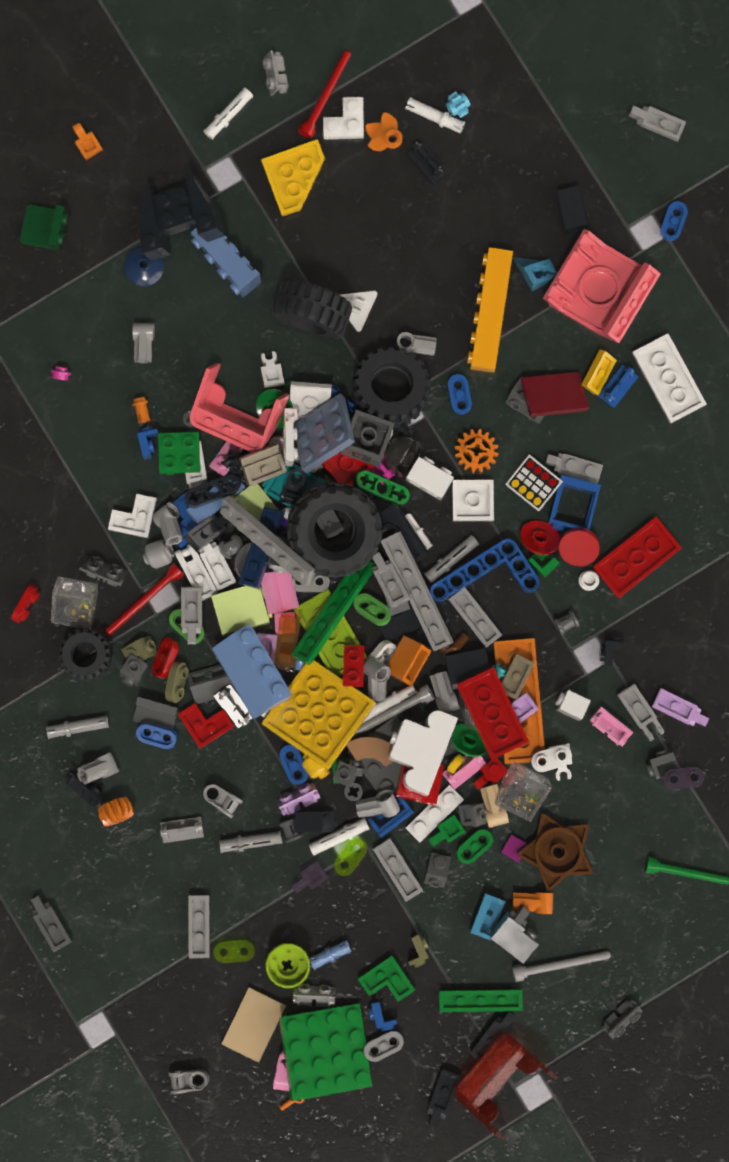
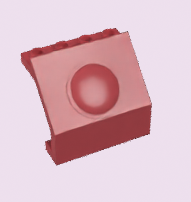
M584 229L543 299L552 308L596 334L620 343L659 278L660 273L650 264L644 262L642 265L604 244L590 231Z

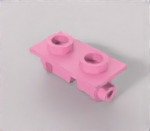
M226 442L209 467L222 477L228 475L229 470L221 464V461L228 459L227 453L230 449H236L239 453H242L245 449Z
M602 706L590 719L593 723L592 726H595L603 733L607 732V736L617 746H623L633 734V731Z
M464 755L463 757L466 759L458 771L453 775L447 769L443 772V776L456 789L486 765L481 756L471 757Z

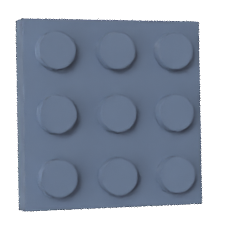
M338 394L294 423V428H297L296 442L301 468L306 473L354 443L346 399L342 394Z

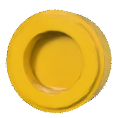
M458 754L448 766V771L454 775L466 758Z

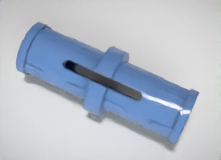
M344 940L331 948L329 946L326 947L321 953L309 957V960L315 970L326 963L335 962L337 958L352 952L348 941Z

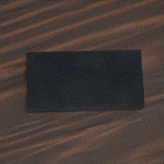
M414 609L392 617L388 624L380 626L385 640L389 641L422 628Z

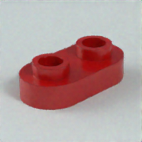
M32 584L27 587L11 616V620L20 623L21 620L24 622L30 613L28 608L31 603L34 604L40 595L37 592L38 587Z
M165 638L160 643L152 666V674L154 676L164 679L169 675L170 667L174 663L179 650L176 640Z

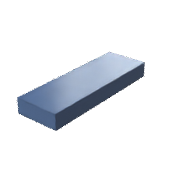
M229 480L228 484L222 487V492L224 493V488L231 486L233 489L236 482L232 483ZM241 483L239 491L236 494L230 495V497L237 496L245 489V486ZM213 487L207 493L210 496H216L219 492L216 487ZM224 498L195 509L188 508L186 512L199 525L221 509Z

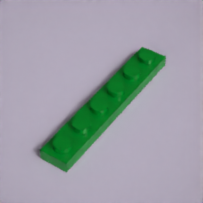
M369 561V564L363 569L356 571L352 575L344 576L292 652L293 658L309 666L311 665L373 574L372 568L375 567L374 563Z

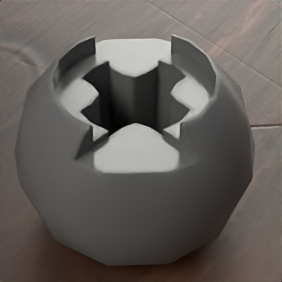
M232 534L231 538L227 540H220V553L223 557L231 559V556L236 554L244 545L243 540L235 534Z

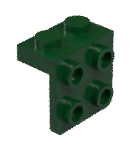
M28 205L20 242L25 245L59 251L60 244L63 245L65 233H63L64 225H67L69 218L65 207L56 205V208L52 209Z

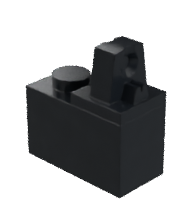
M486 648L445 656L452 689H458L457 684L490 669Z

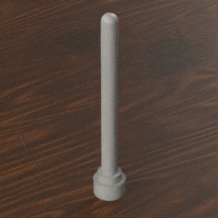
M428 685L421 687L417 695L361 724L352 738L420 702L428 703L434 700L432 691Z
M608 951L530 967L519 964L512 966L515 982L524 981V978H527L528 975L606 960L610 958L611 954Z

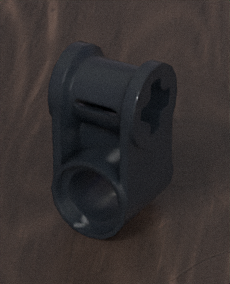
M293 468L287 472L280 493L279 504L287 503L294 505L299 496L303 494L306 476L302 470ZM293 472L301 474V480L298 483L291 481Z

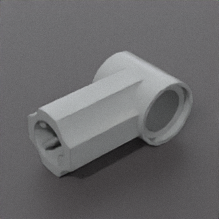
M133 323L134 362H152V341H154L155 335L154 323Z
M403 332L398 336L395 347L398 351L400 348L406 349L405 353L412 352L434 356L436 338ZM403 338L408 339L410 346L403 347L400 344V340Z
M170 502L161 507L152 516L155 524L161 528L165 544L169 546L179 544L182 541V534L177 521L180 515L179 510Z
M371 658L364 666V672L368 675V697L373 701L380 702L385 700L386 681L389 679L391 671L389 667L378 659Z
M447 671L431 675L430 680L436 696L434 698L438 711L448 713L458 710V701L455 692L452 691Z
M108 753L91 763L79 767L77 776L81 782L87 784L99 778H107L119 772V769L112 754Z
M383 790L376 797L356 801L357 814L361 818L383 814L384 817H392L400 810L391 790Z

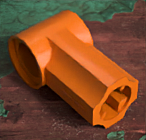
M513 893L512 910L517 911L524 904L530 909L529 911L534 913L553 914V893Z

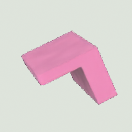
M268 572L264 574L261 585L268 614L282 613L299 607L290 573Z

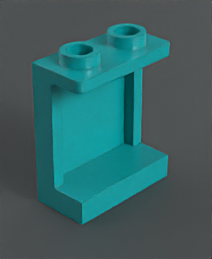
M293 463L292 466H285L287 472L293 468H298L302 470V468L296 465L295 463ZM303 471L306 476L303 494L313 486L326 483V480L321 477L318 478L310 472L306 473ZM287 472L265 480L262 485L265 487L264 493L278 502ZM293 472L291 481L298 483L301 480V474ZM282 503L283 505H285V506H287V507H291V508L293 507V505H291V504Z

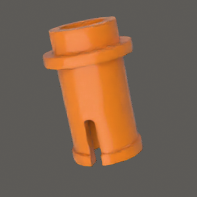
M145 397L134 399L132 406H135L138 424L151 421L147 408L148 401L145 400Z

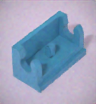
M484 893L470 933L491 940L490 932L498 923L506 901Z

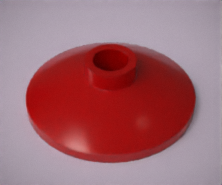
M530 521L522 527L520 532V539L523 545L531 552L541 555L556 551L560 543V536L557 530L551 528L552 525L544 521Z

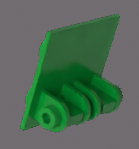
M199 432L158 433L159 474L200 473Z

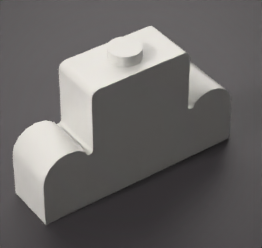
M434 711L427 716L425 720L426 727L409 720H404L401 722L398 732H393L390 743L393 745L388 759L411 768L403 776V784L407 789L423 796L429 794L458 720L457 717L442 711Z

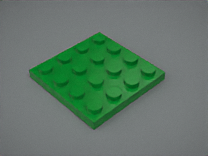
M360 1003L279 1017L291 1101L372 1087L369 1061L364 1054L366 1041Z

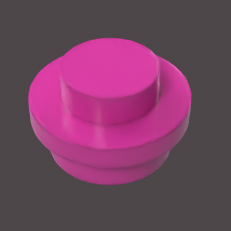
M55 366V369H51L52 378L68 380V376L71 375V372L67 371V367Z

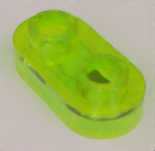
M356 838L346 845L334 863L335 871L339 875L347 876L354 871L367 852L366 843ZM359 845L361 847V851L355 853L353 851V846ZM343 861L348 863L347 869L341 868L340 864Z
M247 940L225 941L215 946L213 954L215 959L221 963L245 962L252 959L255 954V947ZM246 947L248 954L242 955L240 952L241 948ZM226 949L228 954L221 956L220 950Z

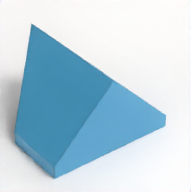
M513 257L531 291L554 280L557 275V271L550 259L536 260Z

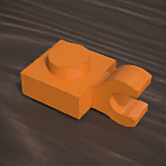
M80 123L73 126V130L79 138L75 141V144L85 160L103 150L92 132L86 134Z

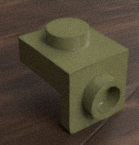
M150 636L138 639L121 649L126 660L130 655L141 661L157 655L156 645Z
M419 934L411 937L419 956L408 961L409 966L414 965L415 968L425 964V959L429 958L425 950L429 948L424 937L420 938Z

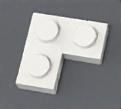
M363 97L343 98V117H323L324 139L364 138Z
M136 494L132 513L112 509L108 530L149 538L157 498Z

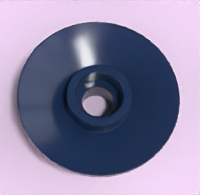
M138 247L127 255L124 270L132 283L138 286H150L158 282L164 273V260L161 258L152 261L143 254L142 247ZM141 262H147L145 268H141L140 264Z

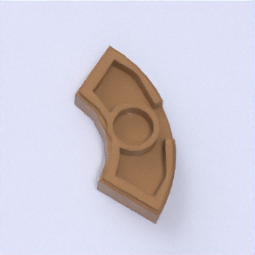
M363 737L352 740L346 745L356 761L364 758H373L380 761L385 767L394 762L388 759L392 744L382 739Z

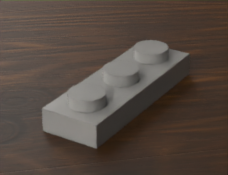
M465 587L449 599V602L485 648L502 636Z
M390 838L373 849L406 902L423 891Z
M189 895V958H210V895Z

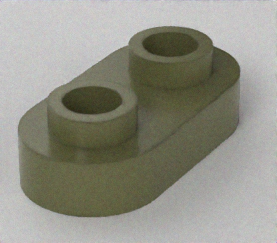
M176 661L170 667L165 689V698L169 702L178 703L184 696V687L189 670L183 662Z

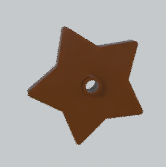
M540 814L536 838L521 849L517 856L538 868L546 891L550 892L567 875L593 873L583 851L589 825L563 827L547 815ZM555 847H558L560 849L559 855L553 854V849Z

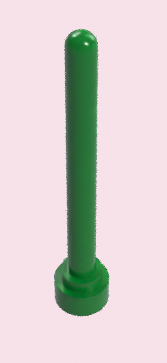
M649 856L646 860L645 873L654 874L661 871L729 885L728 876L663 864L657 858Z

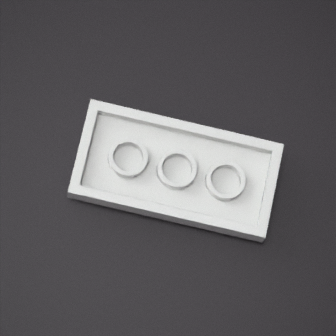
M669 334L632 352L670 424L706 405L702 394Z

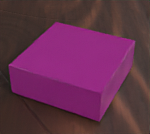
M510 835L501 853L519 863L522 858L518 857L517 853L528 844Z

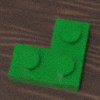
M392 955L358 978L369 996L385 985L388 986L398 1002L415 991Z

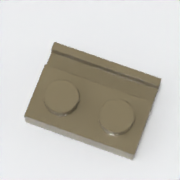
M276 443L239 457L248 486H253L287 472L279 451V445Z

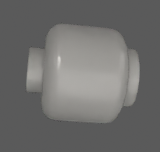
M163 539L146 545L145 553H143L145 563L147 565L150 564L155 569L170 564L175 556L172 545H166Z

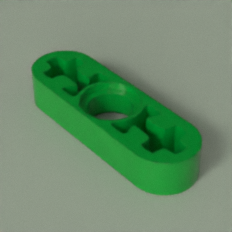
M359 471L353 478L354 485L358 489L391 503L400 505L405 504L409 500L410 494L407 488L369 471ZM364 476H365V479H366V480H368V481H370V482H372V481H374V482L372 483V485L369 484V483H364V484L362 485V481L360 480V477H364ZM379 482H383L386 485V491L383 494L377 490ZM391 491H393V492H400V491H401V495L403 496V498H402V499H398V496H397V495L390 494V493H391Z

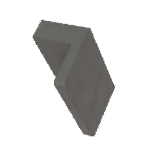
M221 664L188 674L190 689L196 704L214 700V695L229 684L233 687Z
M137 697L135 704L137 707L133 717L134 722L142 723L149 721L173 729L178 708Z

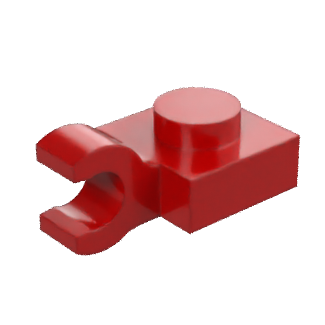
M495 758L480 769L483 775L473 785L478 790L488 781L494 785L509 771L498 758Z

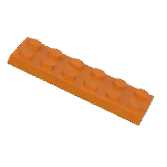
M535 638L493 642L495 665L499 663L508 671L516 654L535 663L517 698L519 699L527 693L539 708L521 722L529 743L504 754V764L531 762L532 756L535 753L545 750ZM502 676V678L500 679L501 683L503 682V680H504V678H505V677H503V676ZM508 696V698H509L511 704H512L514 701H516L515 699H513V698H511V697ZM540 758L538 761H545V759Z

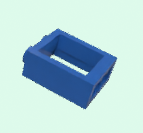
M561 475L560 479L563 482L556 490L548 524L552 525V529L563 531L564 528L569 530L572 528L590 530L601 485ZM563 487L592 494L584 526L555 519Z

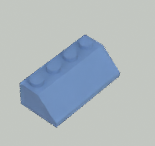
M251 624L231 634L212 648L252 719L288 701L291 697L290 690Z

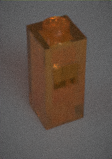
M282 614L280 616L274 665H277L278 669L290 670V667H295L296 659L291 654L298 645L302 617Z

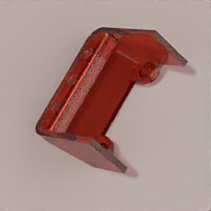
M503 1034L456 1086L455 1097L495 1136L505 1140L507 1137L492 1124L499 1114L498 1107L492 1101V1098L517 1069L526 1075H532L541 1068L555 1080L558 1076L513 1036Z

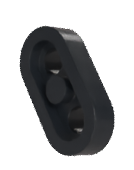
M434 700L428 703L420 702L406 709L411 711L410 717H405L403 712L397 714L398 719L401 722L404 720L412 722L425 720L429 714L437 711V704ZM425 704L431 706V710L429 712H425L423 710V706Z

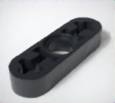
M229 474L191 488L186 492L185 504L189 508L195 509L236 494L240 489L241 480L237 475ZM229 480L232 483L236 482L233 489L231 486L224 488V493L222 492V487L226 486ZM213 486L218 489L219 493L216 496H210L207 493V489ZM201 490H203L204 496L199 497L196 503L194 500H189L191 494L197 497L201 495Z

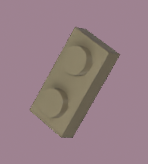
M518 654L515 655L502 682L507 696L517 700L535 664L534 662Z

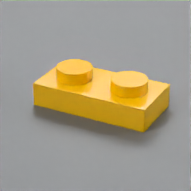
M599 350L582 386L592 394L599 396L617 360L606 351Z

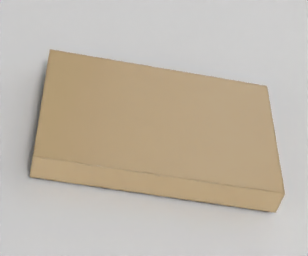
M249 987L222 1045L259 1062L286 1005Z

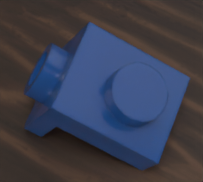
M371 1002L372 1008H368L371 1020H375L377 1029L381 1028L382 1031L393 1029V1025L397 1024L396 1018L384 1021L380 1002Z

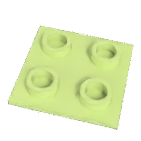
M258 484L249 486L236 497L232 496L238 504L258 521H260L264 507L278 510Z

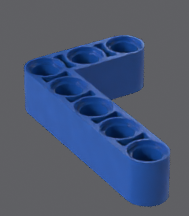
M505 539L435 583L430 589V594L435 602H443L503 563H505L520 588L526 593H532L538 588L539 579L517 544L511 539ZM504 544L512 546L513 552L511 554H505L502 551ZM493 555L496 563L488 565L485 562V557ZM515 561L523 563L524 569L522 571H516L513 568ZM476 566L479 570L478 575L471 576L467 571L468 567ZM452 577H459L462 584L459 587L452 586L450 583ZM526 578L534 580L535 586L533 588H527L524 585ZM437 587L442 588L445 592V595L441 598H437L433 594V590Z

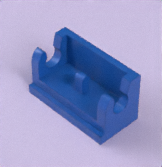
M396 797L400 807L396 815L384 817L383 814H379L367 819L381 838L414 813L403 798Z

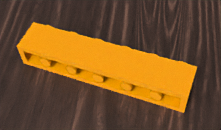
M489 247L488 253H484L482 265H486L485 273H481L479 285H483L482 293L478 292L476 304L480 305V309L474 315L473 324H477L476 332L472 331L470 342L474 344L473 352L469 351L467 363L471 364V370L495 372L513 251Z

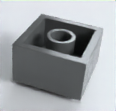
M356 410L351 422L354 443L343 449L341 454L380 467L395 423Z

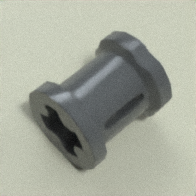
M572 610L559 619H553L560 635H563L565 631L574 626H580Z
M353 783V788H359L356 798L353 795L349 796L350 789L348 786L345 787L344 794L348 800L356 801L361 798L363 790L359 784Z
M294 819L279 824L286 836V843L303 837L300 833H294Z

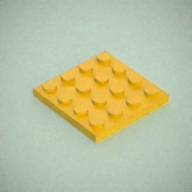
M313 660L310 666L307 664L303 666L289 685L288 689L292 694L289 700L273 708L262 722V725L329 770L376 703L354 687H343V680Z

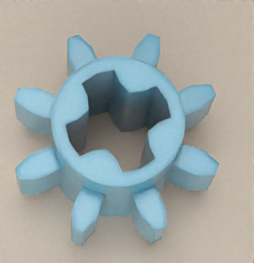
M455 91L448 96L449 102L446 103V107L452 116L458 114L461 118L468 113L470 102L464 93L458 95Z

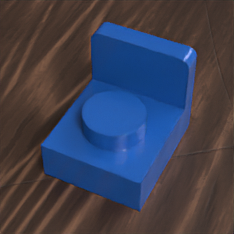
M148 427L142 429L141 433H137L144 460L152 458L151 452H155L152 440L148 441V438L158 436L157 429Z

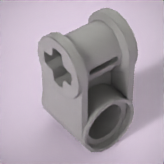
M216 784L208 785L203 792L207 802L217 807L219 811L230 818H233V812L243 802L240 798ZM209 788H216L219 795L216 799H210L207 796ZM233 801L229 809H227L230 802Z
M203 1069L179 1070L168 1073V1076L171 1077L172 1085L170 1094L201 1090L209 1082V1074ZM195 1075L203 1076L204 1083L202 1085L194 1082Z

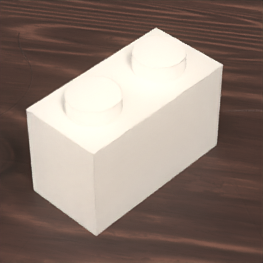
M418 457L406 481L441 501L454 477L451 476L452 472L446 468L441 467L439 469L435 467L434 462L427 457L423 459Z
M567 690L558 696L555 703L558 706L556 711L579 721L583 719L590 700Z

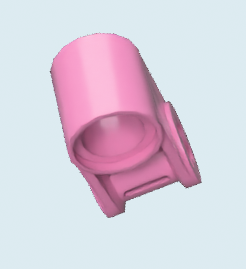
M282 1051L278 1058L273 1089L289 1091L286 1064L282 1060L285 1059L284 1051Z

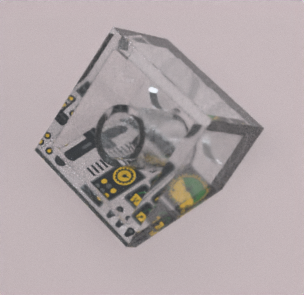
M58 577L52 592L51 623L91 630L97 602L98 584Z
M513 761L503 777L495 805L531 822L551 790L550 780Z

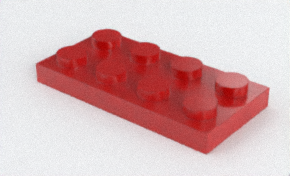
M656 516L592 568L617 599H619L682 547Z
M494 667L456 685L491 760L529 743Z

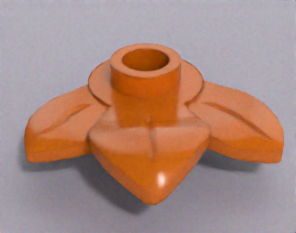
M384 112L381 123L366 124L367 134L372 138L368 144L370 149L383 151L386 148L395 149L401 145L403 137L401 132L397 130L398 122L392 115ZM391 136L396 137V141L391 142L389 141V138Z

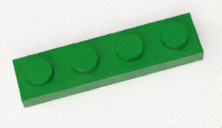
M522 989L439 991V1011H523Z

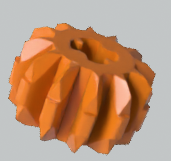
M127 797L114 799L98 808V815L104 826L118 824L129 819L134 814L131 802H129Z

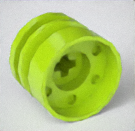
M282 943L275 946L268 953L265 960V970L268 977L276 985L283 988H293L300 985L307 978L310 971V961L307 954L299 946L291 943ZM288 960H291L290 965L292 966V968H287L284 971V966L282 965V962H287Z

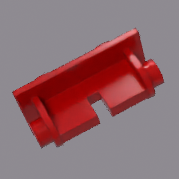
M344 645L343 687H363L365 646Z

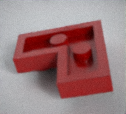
M196 703L178 714L200 749L235 727L224 709L206 720Z

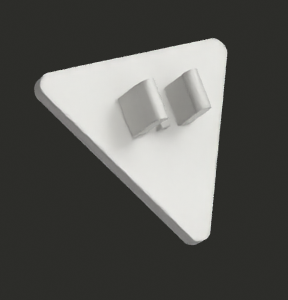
M376 291L340 295L345 297L352 305L349 321L358 332L362 330L377 297Z

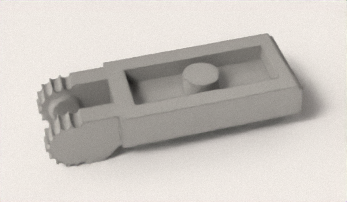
M635 684L617 695L638 728L642 730L650 742L654 740L652 733L646 727L650 722L653 723L659 734L664 733L663 728L656 719L657 716Z

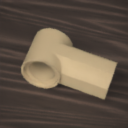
M498 785L481 788L480 791L486 809L488 827L491 828L509 823L505 805L500 804L501 795L499 794Z

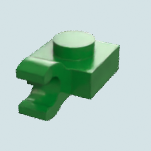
M452 815L437 826L440 832L428 839L432 847L444 839L447 843H450L466 831L455 815Z

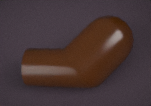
M461 633L451 646L447 645L439 649V651L444 656L452 655L460 651L469 638L464 633Z

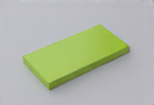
M329 589L302 603L298 608L293 609L306 632L332 594ZM344 616L318 653L327 670L338 677L343 675L344 645L361 646ZM364 652V662H365L368 657H367V655H366L365 652Z

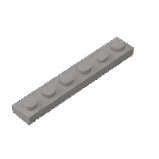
M227 496L223 499L220 513L224 518L236 526L239 531L244 533L303 586L311 583L315 570L232 497Z
M401 531L381 540L390 562L394 566L410 598L409 601L433 651L453 643L454 641Z

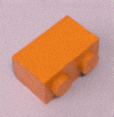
M403 636L393 656L387 663V667L391 671L390 675L412 687L431 650Z

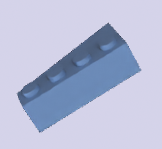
M196 228L191 232L193 238L191 242L197 249L202 248L206 253L204 254L205 259L210 264L214 263L218 267L217 273L223 280L228 279L231 283L229 287L236 295L240 294L244 297L261 283L259 272L256 269L253 270L245 257L239 256V251L232 242L226 240V236L206 242L197 234Z

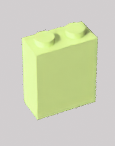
M244 586L211 596L223 636L233 634L250 624L252 628L269 624V618L273 617L272 614H268L267 606H265L262 587L258 590Z

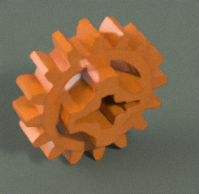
M472 429L469 436L463 433L464 440H457L460 446H455V450L459 451V453L455 454V458L461 459L458 465L464 464L465 471L471 468V472L474 474L475 470L478 469L481 474L484 467L490 470L489 463H496L493 457H498L499 453L494 452L498 445L492 444L495 438L489 439V432L482 435V431L479 429L478 433L475 434ZM475 439L471 445H465L469 440ZM482 440L488 444L489 448L484 447ZM475 447H478L479 451L482 452L478 456H475L474 452L471 451ZM464 455L469 456L471 463L465 459ZM482 458H488L484 463L478 464Z

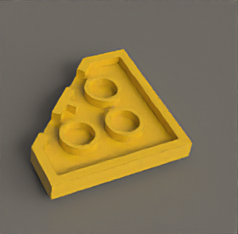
M318 139L261 159L282 217L302 209L321 169L325 157Z

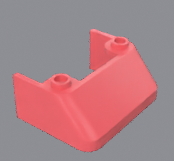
M215 363L206 368L190 413L192 425L249 452L263 449L279 425L290 395L286 393L277 398L273 409H265L259 419L224 404L226 391L221 385L215 383L221 364Z

